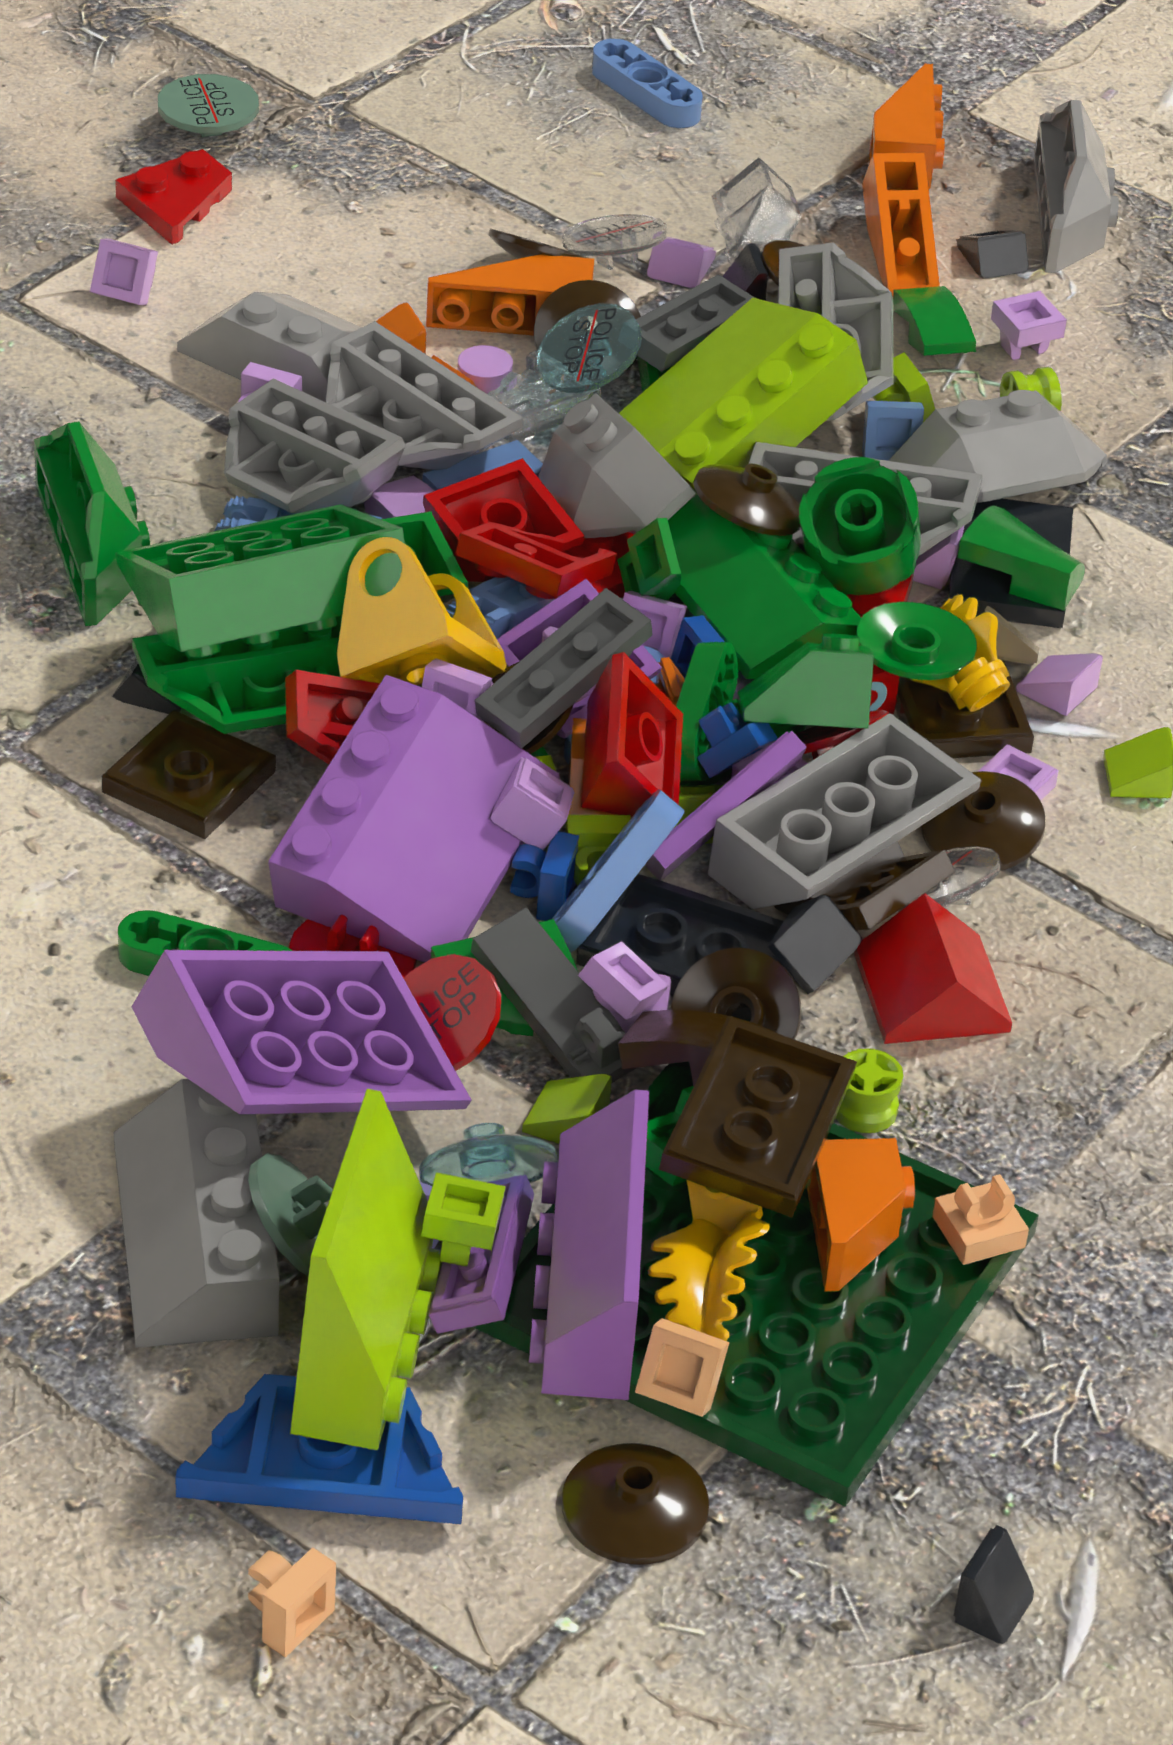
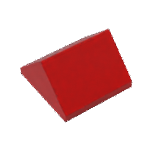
M523 458L423 496L425 512H432L467 582H484L494 578L475 569L476 563L455 555L460 532L479 525L494 522L515 527L529 533L563 539L561 552L581 545L584 541V534Z
M625 652L612 655L588 698L581 807L619 815H630L632 817L642 804L658 789L679 805L683 713Z
M926 893L922 894L864 938L854 951V956L884 1044L1011 1032L1012 1020L980 935Z

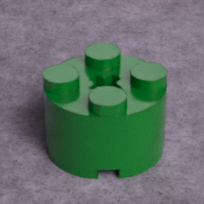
M868 457L847 458L823 468L814 477L815 482L809 488L806 495H803L799 506L805 554L821 565L822 573L838 591L845 595L879 593L893 587L900 581L908 579L914 573L921 548L918 500L908 478L897 470L896 473L881 466L879 460Z

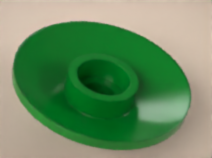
M893 602L877 606L862 616L856 631V636L860 637L859 646H869L873 652L874 665L889 673L909 679L939 680L955 676L962 668L974 660L977 649L975 635L965 622L946 610L923 603Z

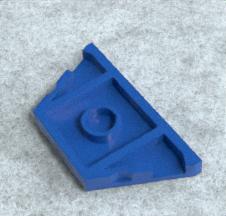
M264 1374L247 1392L244 1404L238 1410L228 1413L213 1429L212 1444L194 1464L185 1460L177 1469L175 1477L177 1498L460 1525L462 1523L463 1494L459 1486L452 1488L442 1467V1452L433 1433L422 1425V1411L410 1387L406 1388L399 1423L386 1421L378 1450H372L290 1434L297 1377Z

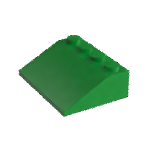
M339 504L116 552L115 556L119 569L162 642L180 652L184 651L186 657H202L220 652L222 650L221 643L243 638V643L259 644L278 639L280 637L279 630L300 625L303 631H317L336 626V617L343 614L349 568L358 551L364 545L377 538L392 537L404 544L405 541L402 527ZM386 553L380 555L368 567L365 575V587L370 595H384L391 591L398 583L402 572V564L397 554Z

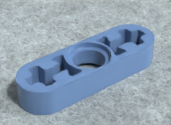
M605 39L595 44L593 48L592 73L598 80L666 126L688 128L699 123L703 94L699 88L629 41Z
M660 789L654 792L636 811L552 918L557 924L570 953L578 948L596 928L681 819L684 809Z

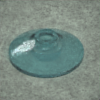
M481 1123L466 1128L463 1131L464 1139L448 1144L426 1157L419 1166V1177L422 1183L430 1186L433 1185L436 1172L482 1182L527 1175L529 1182L532 1183L543 1178L544 1161L558 1162L555 1147L546 1141L525 1135L505 1134L504 1126L498 1123Z

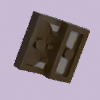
M897 841L808 899L774 905V907L788 915L793 907L819 895H826L857 931L870 930L955 873V870L946 850L905 857Z
M693 1010L642 1012L618 1043L622 1069L689 1061L694 1087L725 1023L727 1015ZM736 1018V1019H738V1020H741V1021H744V1022L753 1024V1025H755V1026H758V1027L767 1029V1028L762 1027V1026H760V1025H758V1024H755V1023H752V1022H749V1021H746V1020H742V1019Z

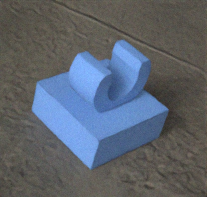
M866 401L862 457L889 461L923 424L924 407L922 403Z

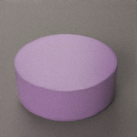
M488 345L473 346L465 349L458 357L457 370L470 378L476 387L486 394L499 392L507 388L512 381L513 360L503 349Z

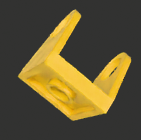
M392 537L374 539L358 551L351 562L348 572L337 650L340 677L381 683L385 675H389L414 685H422L425 666L436 658L491 678L505 672L507 666L504 651L470 591L461 581L443 573L427 576L413 550L400 540ZM386 553L397 554L402 564V572L398 583L391 591L384 595H370L365 587V575L368 567L380 555ZM449 589L453 592L456 599V609L453 617H450L436 592L437 590Z

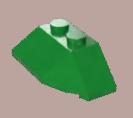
M72 422L51 431L47 436L34 439L35 483L86 627L97 625L132 591L117 565L115 553L150 545V538L146 522L144 520L136 521L137 505L132 486L123 487L113 461L80 422Z
M342 616L336 617V626L323 630L303 631L300 625L279 630L280 637L270 642L245 644L243 643V638L221 643L222 650L220 652L202 657H186L184 651L180 652L162 642L158 634L132 638V648L148 687L221 733L227 734L286 724L285 678L295 670L340 677L337 650Z

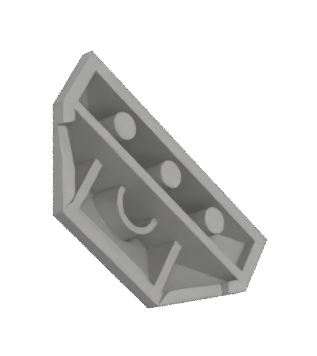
M1069 100L1056 107L1052 113L1046 112L1040 115L1033 162L1045 273H1057L1104 248L1107 227H1116L1119 199L1118 196H1113L1115 169L1107 167L1104 146L1080 100Z
M833 242L779 249V304L820 314L855 338L859 346L868 384L826 421L835 420L894 384L892 292L863 267L847 258L845 252Z
M253 292L209 318L177 342V351L241 380V373L250 362L302 376V392L326 402L332 342L362 327L287 294Z
M375 321L332 342L326 403L402 437L406 447L398 466L430 470L448 469L523 427V417Z
M273 378L229 409V424L231 428L226 444L224 474L229 483L290 513H302L339 504L351 508L368 500L374 490L392 478L406 446L402 437Z
M1016 390L1004 397L983 401L975 399L964 400L956 406L935 409L889 461L983 474L977 502H986L1085 482L1099 468H1103L1106 465L1107 455L1076 424L1038 391Z
M597 393L589 400L582 401L572 407L566 414L564 423L554 431L538 477L584 534V538L611 537L632 530L637 533L656 518H667L669 520L696 494L692 487L636 428Z
M756 442L748 464H758L771 470L778 478L777 483L786 489L800 504L803 495H806L809 488L815 482L814 477L823 468L836 461L859 456ZM879 460L881 466L896 473L898 470L905 475L916 492L921 532L919 556L972 520L982 485L983 474ZM800 528L798 532L793 534L792 539L804 551Z

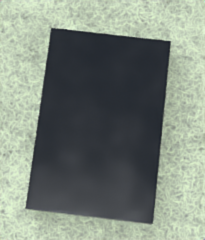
M1001 498L977 502L972 520L964 526L963 534L985 509L997 506L1008 511L1043 538L1070 555L1073 508ZM956 557L951 570L948 599H952L956 595H962L963 602L968 598H976L978 601L976 617L985 613L986 606H990L1009 622L1063 628L1066 609L1062 611L1009 594L1012 575Z
M638 873L596 928L577 948L576 964L585 967L592 956L623 942L655 973L670 977V996H674L680 980L690 967L703 957L718 950L735 947L754 949L771 956L781 964L770 951L768 945L784 921ZM742 1007L734 1011L732 1017L750 1022L752 1013L749 1008Z

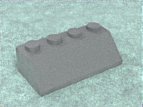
M889 713L869 725L868 729L861 730L716 819L708 875L751 909L808 899L978 790L981 779Z
M181 1079L114 1131V1149L135 1348L279 1336V1273L275 1244L257 1213L248 1182L250 1165L262 1157L256 1114L240 1115L189 1079Z

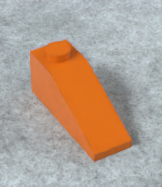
M873 153L862 187L867 231L882 284L892 292V296L895 289L938 287L940 283L925 153Z

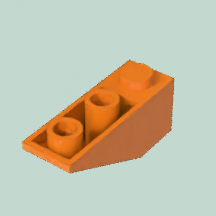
M925 63L874 113L869 150V163L873 153L924 152L929 189L931 187L933 169H942L945 149V139L942 138L944 113L940 111L942 84H934L933 64Z
M539 254L429 277L426 327L534 336L536 316L544 301L555 290L568 283L593 280L594 258ZM584 319L583 321H581L580 324H579V328H580V326L582 325V323H583L584 321H586V320H589V321H590V319ZM586 322L581 328V330L585 333H589V328L587 330H584L588 327V322Z

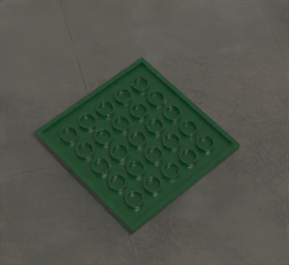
M689 1061L668 1064L647 1089L649 1091L648 1121L675 1112L682 1090L693 1086ZM833 1123L826 1140L868 1138ZM900 1152L901 1166H911L913 1169L915 1182L913 1208H903L899 1237L839 1291L824 1290L807 1185L792 1218L762 1207L763 1216L760 1220L769 1224V1231L760 1237L747 1241L744 1246L756 1251V1259L750 1264L735 1268L732 1272L733 1275L744 1279L745 1288L739 1294L728 1295V1300L737 1307V1315L732 1320L722 1322L723 1327L729 1331V1338L727 1339L729 1346L711 1410L701 1417L635 1393L653 1325L661 1318L665 1319L667 1313L676 1306L674 1302L658 1304L655 1301L656 1291L671 1284L674 1280L672 1278H658L648 1275V1269L651 1265L670 1255L668 1252L652 1251L651 1244L660 1237L689 1226L693 1221L687 1181L672 1187L645 1166L639 1301L629 1400L625 1401L846 1507L1025 1248L963 1265L932 1216L936 1197L954 1193L961 1184L967 1182ZM552 1204L545 1213H554L555 1204ZM1014 1204V1207L1029 1228L1027 1246L1035 1235L1039 1215ZM540 1220L523 1240L504 1320L472 1326L529 1355L532 1319L547 1320V1309L533 1308L536 1265L551 1266V1256L537 1255Z

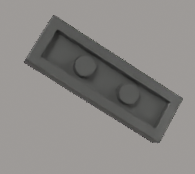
M718 274L625 325L619 344L663 372L680 361L751 298L755 297Z
M605 588L476 698L477 716L522 749L597 684L613 654L625 652L629 657L633 650L639 648L652 636L651 619Z
M527 908L522 909L473 938L471 946L473 955L481 965L494 975L499 988L571 1078L607 1074L612 1076L611 1083L636 1069H622L618 1043L626 1033L611 1012L597 1001L591 987L578 976L579 972Z

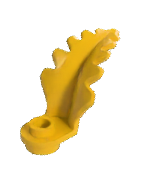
M956 595L952 599H948L940 608L960 618L974 633L977 642L974 660L962 668L955 676L949 678L911 680L948 692L959 710L967 706L970 712H974L993 702L1009 688L1010 682L1007 680V677L1010 675L1002 660L997 659V617L990 612H985L976 617L977 599L968 598L963 602V596Z
M687 1180L693 1221L689 1226L660 1237L651 1244L652 1251L668 1252L670 1255L651 1265L648 1269V1275L650 1277L672 1278L674 1280L671 1284L657 1290L654 1296L658 1304L676 1303V1306L665 1316L666 1320L727 1341L729 1331L723 1327L722 1322L732 1320L737 1315V1307L728 1300V1295L739 1294L745 1288L744 1279L733 1275L732 1272L735 1268L750 1264L756 1259V1251L744 1245L748 1240L766 1234L770 1226L767 1222L760 1220L763 1216L761 1206Z

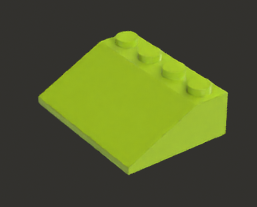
M751 298L620 411L619 414L636 428L695 491L693 483L699 469L712 464L733 465L745 468L750 461L756 442L796 447L868 384L857 340L818 313Z
M366 1090L311 1254L290 1434L372 1450H378L386 1421L399 1423L406 1395L407 1379L399 1378V1376L412 1378L420 1341V1335L416 1334H425L432 1292L435 1291L442 1265L440 1261L441 1250L432 1248L433 1239L421 1237L428 1200L381 1091Z

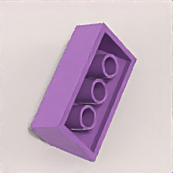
M633 1090L560 1134L558 1162L544 1161L541 1203L555 1204L554 1213L540 1212L537 1255L551 1256V1266L536 1265L533 1308L547 1309V1320L532 1319L529 1363L543 1364L541 1394L629 1400L639 1301L649 1091Z

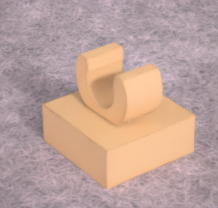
M1000 1174L993 1176L991 1183L972 1188L968 1183L961 1184L956 1192L935 1198L932 1217L963 1265L1026 1247L1029 1228L1014 1207L1015 1196Z
M661 1318L653 1325L635 1393L703 1417L711 1410L729 1342Z
M313 1547L293 1566L280 1554L268 1550L248 1569V1575L260 1582L248 1593V1599L256 1608L262 1611V1642L283 1657H287L335 1611L336 1562Z

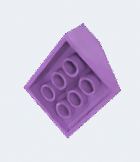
M385 675L268 861L275 907L328 927H332L341 914L345 915L348 918L346 933L360 939L370 925L375 926L379 932V946L425 963L431 959L432 946L469 937L512 864L517 848L524 843L491 820L493 808L521 757L527 758L560 780L559 773L444 695Z
M164 950L131 1006L157 1058L240 1115L359 1112L367 1089L381 1091L389 1111L466 1109L472 1101L389 952Z

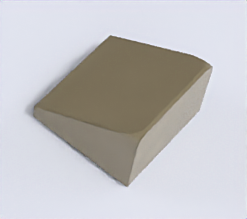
M986 606L985 612L994 614L998 619L996 638L997 659L1029 665L1037 663L1039 647L994 609Z

